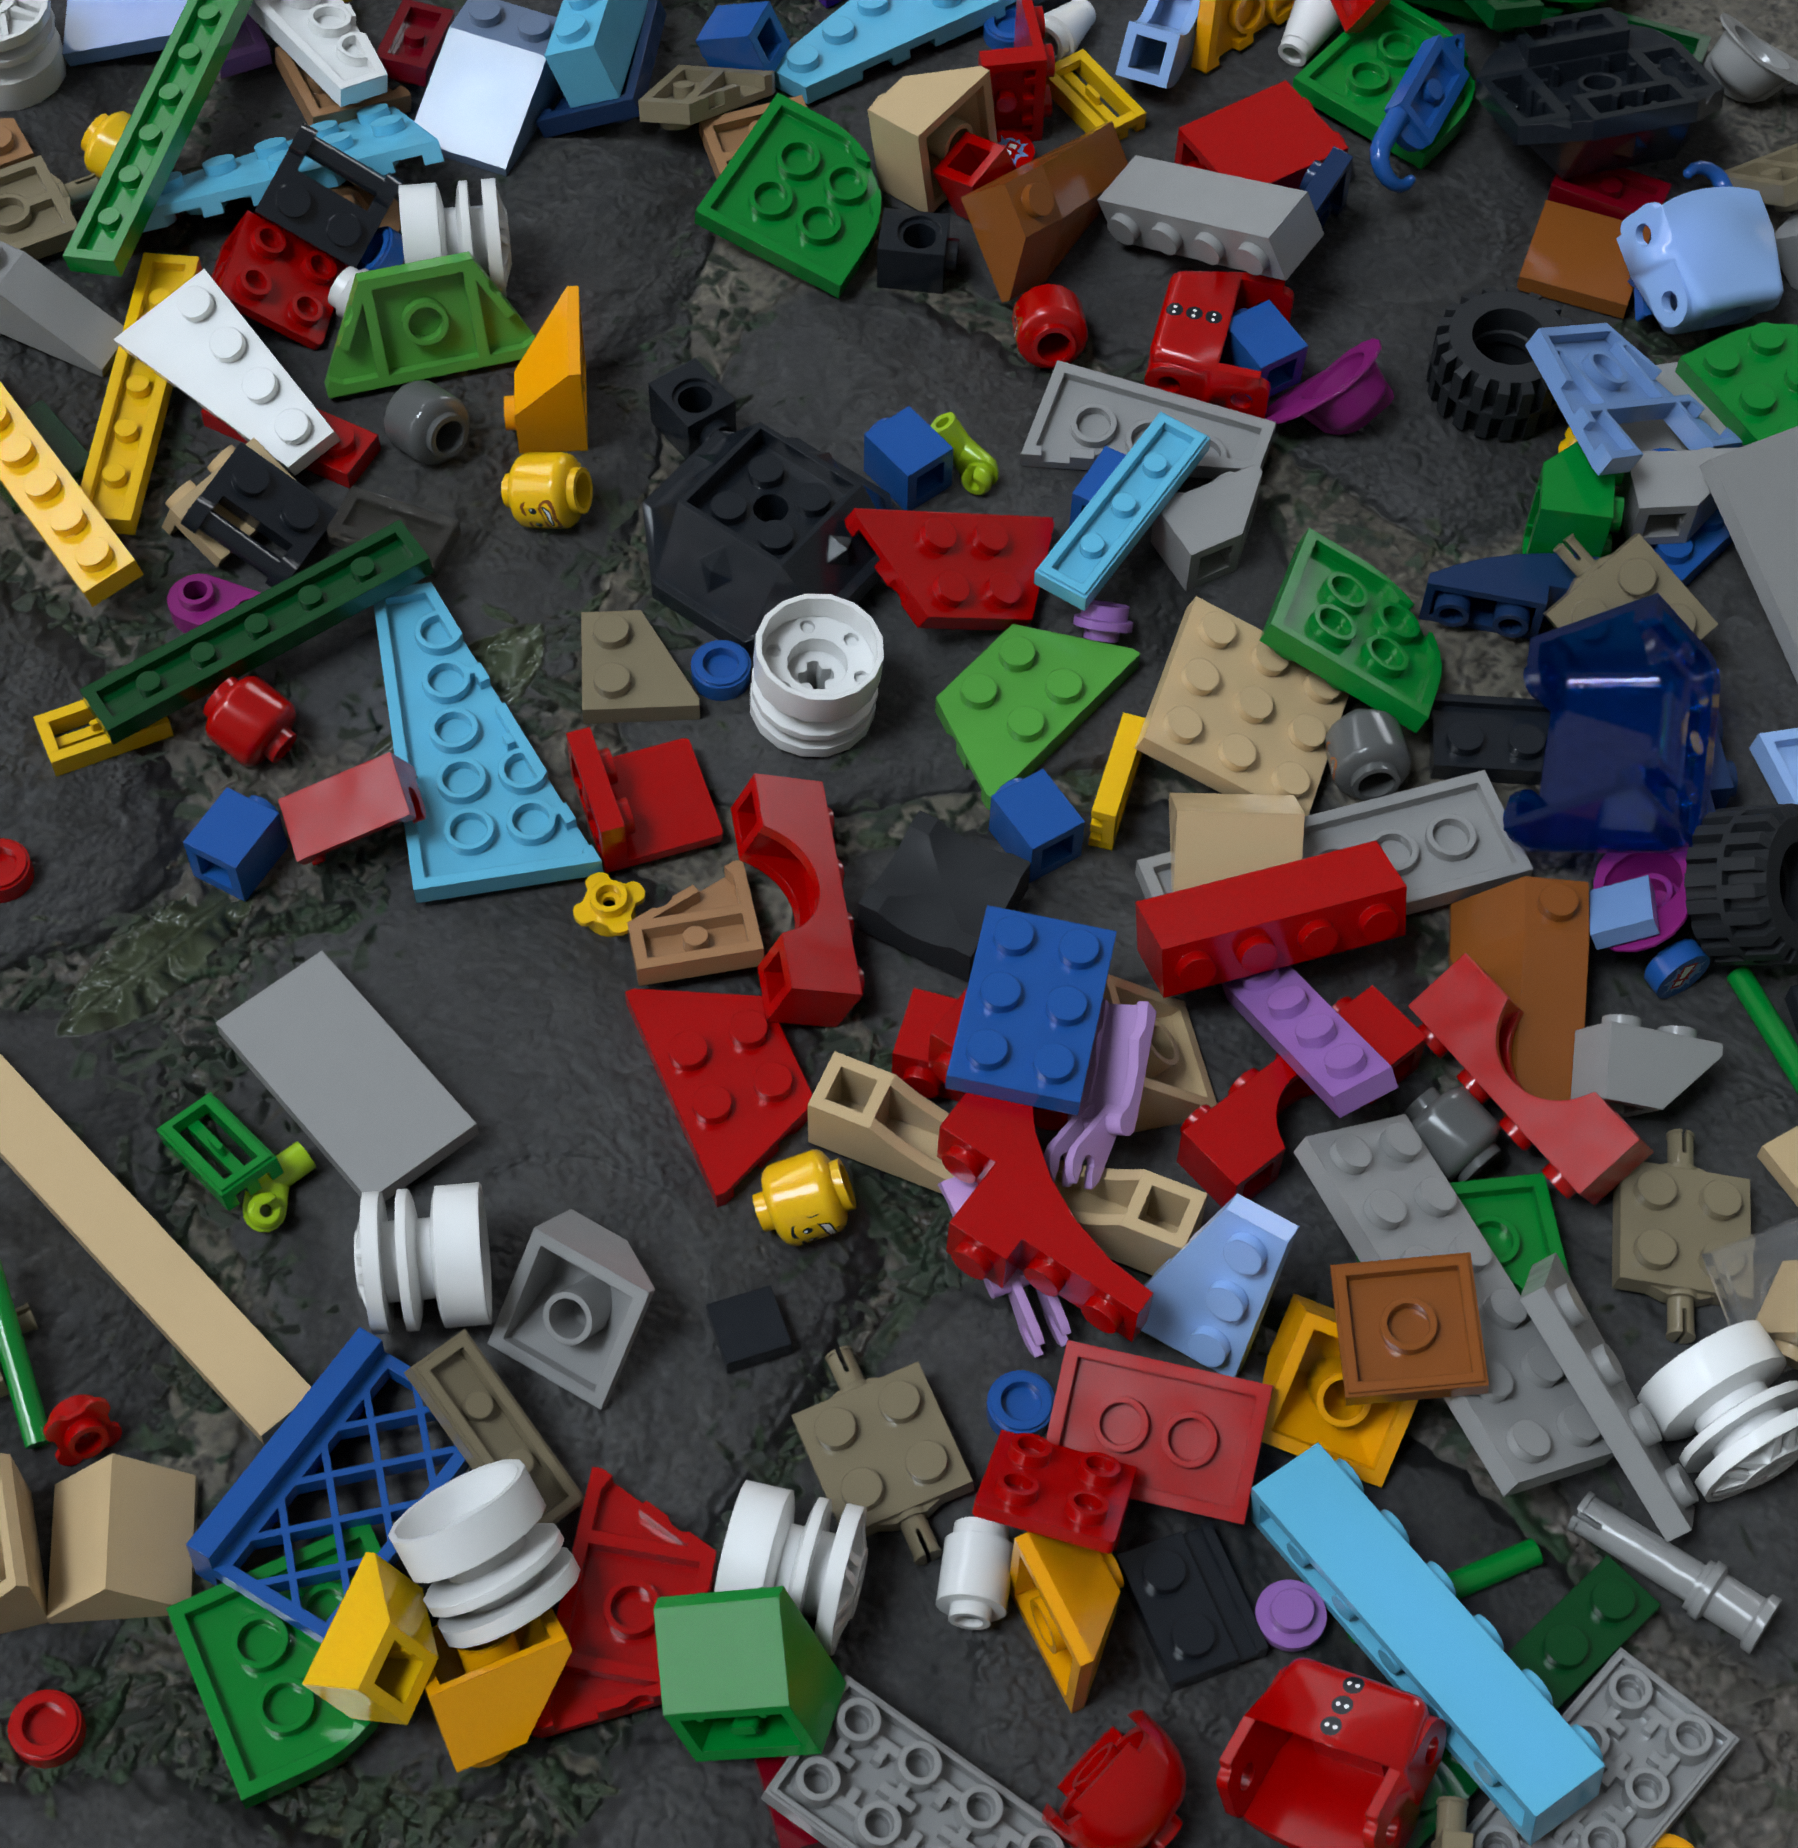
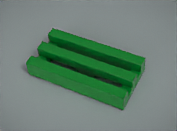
M211 1092L156 1129L163 1144L228 1211L240 1204L236 1194L245 1189L252 1196L262 1189L258 1181L259 1178L267 1174L274 1180L284 1173L277 1157ZM207 1114L252 1161L244 1166L199 1119ZM186 1129L230 1176L224 1180L179 1133Z

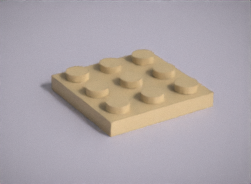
M1196 596L1185 610L1135 749L1222 794L1294 795L1305 816H1309L1327 762L1325 737L1331 726L1341 718L1349 693L1334 689L1322 677L1294 661L1280 657L1271 647L1259 641L1262 630Z

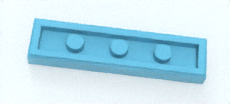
M1160 411L1035 570L1034 584L1085 611L1209 451L1211 437Z

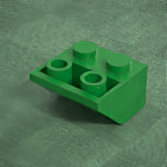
M1578 441L1546 460L1542 466L1523 532L1521 554L1554 553L1553 549L1559 543H1563L1574 554L1563 542L1572 533L1591 556L1601 558L1611 554L1612 535L1608 533L1619 532L1624 511V497L1614 496L1615 486H1621L1624 472L1598 476L1591 467Z
M784 1586L658 1597L653 1610L663 1716L696 1762L822 1754L847 1682Z

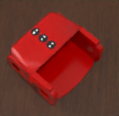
M1179 271L1174 273L1167 287L1150 346L1148 367L1144 377L1145 385L1264 419L1270 399L1271 385L1268 380L1261 377L1262 371L1219 362L1231 317L1235 311L1243 308L1250 309L1260 302L1270 300L1290 323L1294 292L1285 286V280L1252 275L1247 272Z
M1301 1657L1295 1659L1278 1672L1270 1687L1243 1716L1219 1759L1221 1767L1217 1775L1216 1785L1226 1814L1242 1818L1259 1832L1289 1848H1405L1416 1827L1426 1790L1442 1759L1447 1735L1446 1723L1442 1718L1429 1714L1428 1707L1423 1699L1413 1693L1310 1658Z

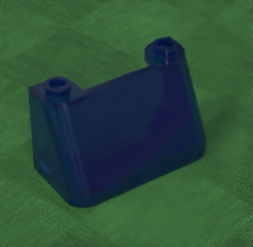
M1659 593L1531 637L1527 666L1524 668L1523 673L1525 686L1530 695L1540 700L1551 714L1540 795L1531 789H1523L1514 792L1509 797L1503 813V830L1507 833L1508 837L1527 852L1678 854L1688 851V847H1693L1692 835L1696 827L1702 826V820L1708 814L1716 739L1720 675L1713 655Z

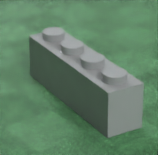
M1138 155L1134 156L1097 199L1108 222L1109 232L1116 241L1122 244L1145 247L1161 251L1167 255H1179L1200 260L1210 265L1217 264L1246 271L1252 275H1264L1285 281L1324 235L1308 191Z

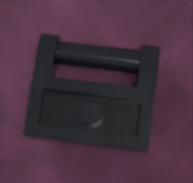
M303 122L255 209V213L344 265L357 268L397 195L399 185H402L403 180L391 173H388L386 177L318 138L317 134L319 131ZM305 157L310 158L375 196L368 211L299 172L298 169Z
M240 442L209 485L189 508L180 524L194 534L200 530L266 576L268 579L265 584L273 587L294 576L335 520L339 511L243 442ZM218 504L287 552L281 559L216 513L214 510Z

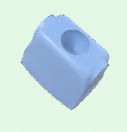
M1741 187L1698 189L1674 197L1663 205L1659 202L1647 203L1622 221L1620 227L1621 235L1616 239L1628 272L1660 327L1666 333L1675 335L1743 323L1757 313L1773 310L1779 304L1784 288L1775 234L1759 191ZM1645 225H1647L1651 231V240L1649 244H1647L1643 238V229Z

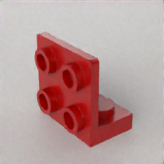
M1017 0L1014 48L979 51L978 66L990 70L996 132H1019L1028 137L1031 142L1042 141L1043 119L1052 115V97L1050 87L1046 84V78L1054 77L1055 75L1053 46L1051 43L1043 44L1042 40L1045 38L1042 6H1034L1032 0Z
M247 210L223 243L211 277L241 315L244 314L312 350H317L324 341L334 309L328 303L330 289L336 278L347 266L277 225Z
M590 727L566 733L571 776L605 873L719 843L723 840L721 823L689 739L681 738L612 757L608 747L598 750Z
M1001 1429L977 1492L972 1514L978 1518L1109 1554L1113 1551L1116 1552L1137 1467L1118 1462L1114 1457L1105 1453H1085L1050 1443L1047 1439L1037 1434H1017Z

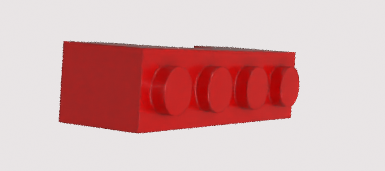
M754 773L731 807L739 860L759 869L780 887L791 905L795 921V929L783 932L757 966L767 1022L837 1027L852 1007L860 1001L864 990V974L861 967L857 966L852 941L854 920L851 913L847 912L842 887L844 867L841 860L837 859L833 839L834 814L832 809L827 807L822 781Z
M1464 953L1408 1005L1423 1022L1418 1028L1427 1036L1425 1044L1439 1058L1444 1057L1450 1052L1464 1067L1456 1075L1457 1079L1482 1105L1490 1098L1497 1103L1507 1114L1498 1122L1499 1125L1525 1152L1533 1145L1537 1147L1549 1161L1541 1171L1568 1200L1578 1193L1595 1206L1654 1153L1613 1107L1596 1092L1575 1099L1556 1101L1542 1099L1525 1091L1517 1078L1512 1060L1513 1039L1524 1012L1467 953Z
M1373 985L1355 999L1345 996L1332 1006L1392 1066L1397 1084L1418 1068L1427 1036ZM1277 1053L1275 1060L1261 1071L1251 1068L1244 1072L1230 1087L1228 1096L1213 1108L1205 1104L1188 1116L1180 1128L1181 1139L1176 1162L1221 1207L1228 1203L1237 1193L1251 1200L1274 1182L1279 1175L1285 1146L1278 1130L1277 1118L1295 1101L1316 1093ZM1377 1098L1376 1100L1370 1102L1369 1104L1372 1105V1104H1373L1375 1101H1377L1379 1098Z

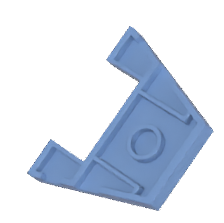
M1608 323L1538 328L1525 345L1591 467L1598 476L1630 472L1644 455L1618 425L1622 423L1662 419L1689 450L1707 447L1716 449L1739 448L1743 443L1728 427L1719 435L1698 417L1705 407L1690 394L1674 396L1661 385L1656 378L1662 370Z

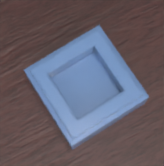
M1649 875L1589 890V928L1596 950L1660 934L1655 890Z

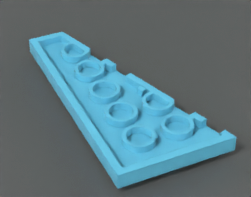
M849 0L786 51L774 71L775 88L793 97L802 95L805 103L810 104L863 80L864 70L888 60L894 66L910 59V49L930 41L936 47L983 26L986 19L996 16V19L1005 16L1006 6L1017 2V0Z
M386 103L366 106L357 111L358 118L340 124L336 120H326L310 125L319 131L317 134L318 138L383 176L388 173H395V166L399 160L422 155L425 166L444 161L438 139L395 106L388 107ZM284 137L266 139L254 146L255 152L234 158L232 154L215 156L202 163L203 169L183 176L179 171L171 172L143 232L168 227L177 220L176 213L187 211L189 215L203 214L204 218L225 213L224 206L230 200L251 197L253 205L257 206L293 139L286 141ZM305 157L298 169L299 172L327 188L337 187L346 181V179L308 157Z
M432 582L409 585L374 604L394 754L414 767L417 775L416 781L426 810L425 820L415 824L412 820L404 823L416 903L583 878L597 872H603L602 860L592 844L589 845L577 826L574 814L567 803H563L548 779L547 770L506 703L500 701L491 686L490 677L480 662L477 663L467 647L462 631Z

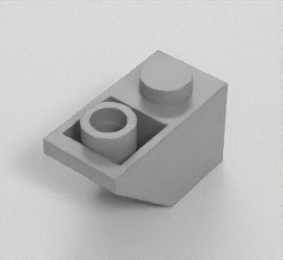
M1707 447L1698 450L1643 451L1644 455L1631 471L1624 472L1621 486L1615 487V496L1624 497L1622 525L1626 541L1635 533H1640L1649 545L1686 543L1718 509L1699 465L1711 458L1738 448L1716 449Z
M1257 463L1237 472L1223 473L1212 482L1186 493H1175L1153 522L1150 542L1185 591L1236 571L1257 507L1263 472Z
M1624 1014L1602 1016L1601 1024L1575 1030L1571 1099L1596 1092L1621 1117L1663 1110L1722 1057L1723 1043L1698 1039L1697 1030L1691 1027L1670 1025L1661 1026L1654 1030L1641 1027L1642 1019L1636 1016Z

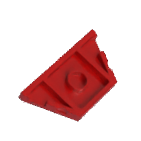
M854 508L844 520L846 528L852 537L862 533L878 555L880 560L874 568L887 586L897 592L901 599L902 607L917 628L1006 630L1012 624L1026 626L1033 619L1040 588L1034 584V572L1048 554L1054 528L1053 517Z
M636 988L625 991L626 1005L717 1208L726 1205L734 1197V1188L756 1165L762 1168L778 1152L781 1141L788 1135L795 1134L808 1121V1103L813 1095L780 1024L778 1022H767L762 996Z
M592 1466L572 1549V1554L581 1570L577 1582L560 1600L556 1616L569 1640L572 1652L531 1732L533 1737L545 1738L662 1705L653 1610L658 1597L710 1593L712 1590L718 1562L717 1551L691 1532H683L671 1524L668 1515L647 1500L642 1503L615 1484L613 1475L603 1468Z

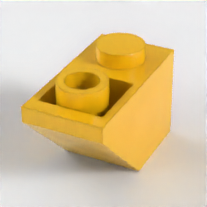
M365 1552L302 1685L351 1719L408 1725L439 1658L427 1606L423 1601V1588L376 1553Z

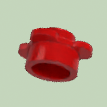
M88 1394L75 1395L63 1400L51 1411L48 1422L44 1426L43 1434L47 1441L56 1443L58 1449L55 1457L59 1464L63 1466L76 1465L82 1459L94 1457L104 1448L113 1446L121 1438L122 1429L118 1422L110 1421L108 1413L111 1407L105 1398L94 1397Z

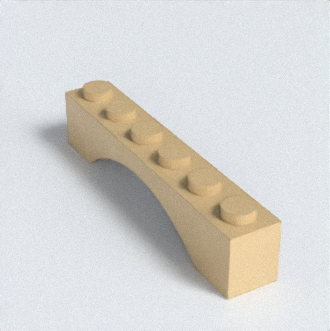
M834 1051L808 1103V1142L941 1194L942 1192L937 1184L954 1177L944 1167L942 1160L937 1158L939 1126L949 1113L919 1094L896 1074ZM1059 1161V1169L1054 1184L1076 1221L1111 1260L1154 1275L1201 1228L1208 1195L1206 1192L1145 1169L1104 1168L1099 1183L1093 1189H1084L1085 1170L1087 1167L1085 1165H1082L1077 1184H1072L1070 1187H1062L1064 1161Z

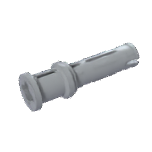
M1589 1491L1577 1508L1580 1512L1572 1516L1567 1530L1579 1534L1684 1600L1682 1608L1687 1611L1686 1615L1694 1620H1698L1701 1617L1706 1618L1740 1640V1649L1751 1654L1776 1614L1782 1599L1774 1594L1767 1598L1763 1597L1728 1575V1566L1720 1561L1715 1563L1710 1560L1705 1565L1602 1501L1593 1492Z

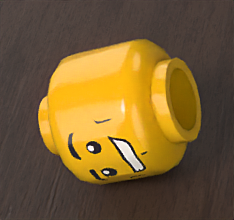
M818 1149L809 1150L768 1165L762 1173V1192L752 1195L755 1212L764 1232L776 1229L779 1237L790 1246H800L840 1232L847 1224L848 1211L856 1209L853 1188L842 1161L839 1158L830 1161Z

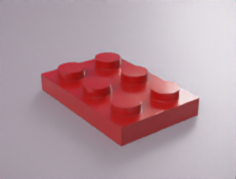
M1067 1340L1046 1439L1050 1443L1085 1453H1105L1114 1457L1118 1462L1137 1467L1130 1499L1244 1525L1274 1386Z

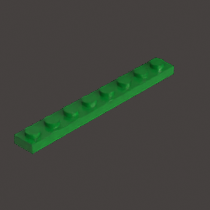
M253 0L187 1L62 255L70 271L122 277Z

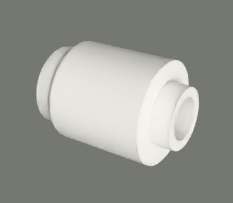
M964 1517L955 1521L953 1533L945 1537L936 1606L940 1611L948 1615V1621L951 1624L969 1630H983L990 1627L991 1621L1000 1620L1006 1616L1013 1544L1009 1541L1010 1530L1006 1525L978 1517Z

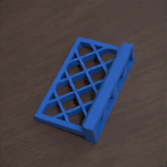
M361 1327L357 1329L186 1543L198 1576L214 1586L221 1583L226 1584L319 1643H322L340 1604L325 1622L302 1608L299 1588L341 1579L345 1596L351 1583L350 1577L355 1575L363 1558L347 1561L342 1530L367 1524L376 1525L384 1523L387 1542L377 1555L394 1567L400 1557L388 1537L393 1521L398 1520L412 1505L433 1490L464 1474L469 1467V1464L455 1445L431 1450L427 1422L437 1421L428 1406H423L422 1398L404 1374L411 1366L385 1352L380 1338ZM389 1378L413 1391L416 1408L380 1416L374 1415L372 1400ZM365 1410L367 1418L357 1420ZM419 1424L424 1452L382 1460L378 1432ZM370 1434L374 1462L333 1470L330 1453L340 1440ZM323 1463L324 1472L314 1474ZM445 1464L436 1476L434 1466ZM427 1468L429 1487L419 1499L389 1504L385 1476ZM377 1478L382 1507L340 1515L336 1487ZM327 1489L331 1517L290 1526L287 1508L298 1494ZM280 1518L281 1528L271 1530ZM334 1533L339 1563L297 1571L292 1542ZM284 1544L288 1574L257 1580L240 1570L254 1550ZM290 1590L292 1601L278 1592Z

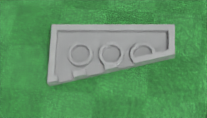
M1057 360L1022 449L1021 466L1089 470L1105 446L1127 455L1161 411L1211 437L1209 451L1189 477L1215 479L1223 473L1237 472L1256 463L1262 470L1275 435L1276 422Z
M1555 1252L1532 1265L1520 1296V1301L1666 1542H1669L1692 1530L1695 1512L1693 1504L1699 1501L1698 1494L1684 1468L1679 1463L1673 1466L1660 1444L1662 1436L1653 1416L1643 1403L1638 1404L1625 1380V1374L1619 1360L1602 1338Z

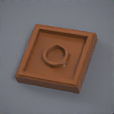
M1546 200L1516 288L1523 292H1534L1545 298L1624 319L1634 287L1627 282L1630 274L1616 239L1621 235L1620 227L1623 220ZM1644 226L1643 238L1648 244L1651 231L1649 227Z
M1471 1252L1330 1265L1346 1406L1488 1393L1489 1382Z

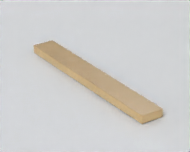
M0 1054V1157L265 1446L311 1386Z

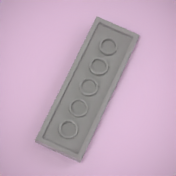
M1485 770L1305 816L1302 859L1377 840L1407 886L1406 915L1454 903L1524 876L1531 877L1533 867ZM1170 852L1137 860L1135 875L1145 899L1172 892Z
M1398 1115L1306 1136L1295 1149L1294 1154L1360 1262L1471 1252L1489 1390L1487 1394L1443 1398L1503 1497L1605 1465L1614 1454L1520 1301L1521 1295L1407 1115Z

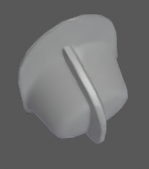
M1722 13L1719 16L1725 31L1702 65L1724 86L1725 95L1739 102L1754 103L1768 99L1791 82L1798 85V61L1759 39L1731 15Z

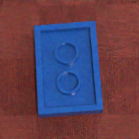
M987 905L948 1066L945 1088L1078 1116L1117 931Z

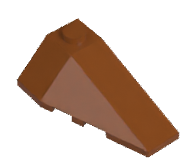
M1112 121L961 197L1002 303L1010 301L1045 282L1102 209L1097 199L1128 165Z
M1524 876L1452 903L1449 908V967L1464 953H1467L1524 1012L1515 1031L1512 1045V1060L1517 1078L1525 1091L1542 1099L1570 1100L1575 1030L1585 1028L1589 955V882Z

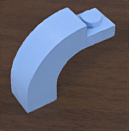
M1148 0L1141 16L1136 21H1129L1115 75L1166 89L1173 87L1181 77L1194 49L1200 0Z

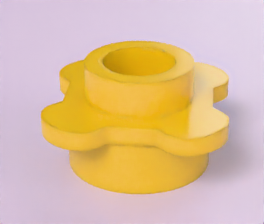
M604 872L590 875L585 881L587 892L583 901L576 904L573 908L575 921L581 926H589L593 932L605 937L622 936L629 933L627 922L636 918V906L645 901L643 886L635 881L625 884L611 880L609 875ZM608 900L615 902L613 906H604L603 904Z

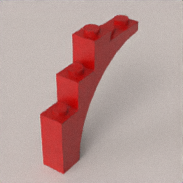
M967 988L930 1033L928 1066L933 1068L934 1073L945 1084ZM965 1093L939 1126L937 1158L942 1160L944 1167L954 1177L966 1183L977 1182L978 1186L949 1222L946 1252L951 1255L956 1266L970 1277L978 1280L987 1278L1001 1288L1005 1286L1018 1268L1023 1271L1027 1281L1038 1291L1053 1297L1060 1295L1080 1308L1086 1320L1097 1329L1109 1334L1117 1332L1132 1342L1147 1322L1153 1292L1114 1263L1074 1218L1050 1177L1035 1132L1033 1107Z

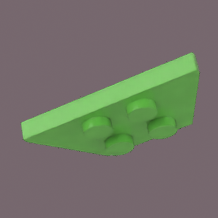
M469 251L356 273L324 382L328 398H334L413 382L415 380L522 360L536 335Z
M1012 624L936 697L935 712L946 733L955 739L956 752L965 769H971L981 788V800L988 810H990L991 796L1003 784L1014 778L1020 777L1024 779L1030 776L1139 668L1140 653L1133 648Z

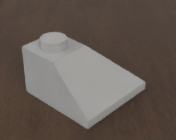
M569 1209L534 1227L487 1344L601 1410L609 1402L655 1288L627 1240L578 1212Z

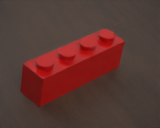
M1377 840L1136 901L1137 950L1163 998L1404 936L1406 929L1407 886Z

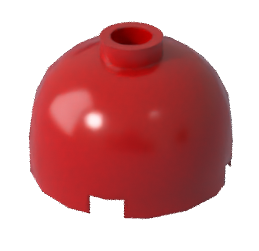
M1143 1709L1134 1710L1127 1715L1137 1726L1128 1731L1124 1736L1112 1726L1080 1757L1064 1776L1057 1788L1067 1799L1058 1812L1048 1803L1046 1804L1042 1812V1821L1071 1847L1164 1848L1180 1830L1183 1820L1175 1812L1186 1794V1769L1178 1747Z

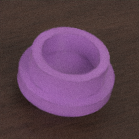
M1093 600L1085 611L1081 610V613L1074 614L1073 624L1084 628L1083 637L1086 639L1117 643L1119 642L1120 633H1131L1133 629V622L1128 620L1130 607L1124 604Z
M1290 1579L1277 1581L1265 1588L1258 1598L1254 1613L1266 1642L1277 1649L1289 1652L1302 1651L1314 1645L1321 1637L1327 1621L1324 1601L1316 1590L1304 1582Z

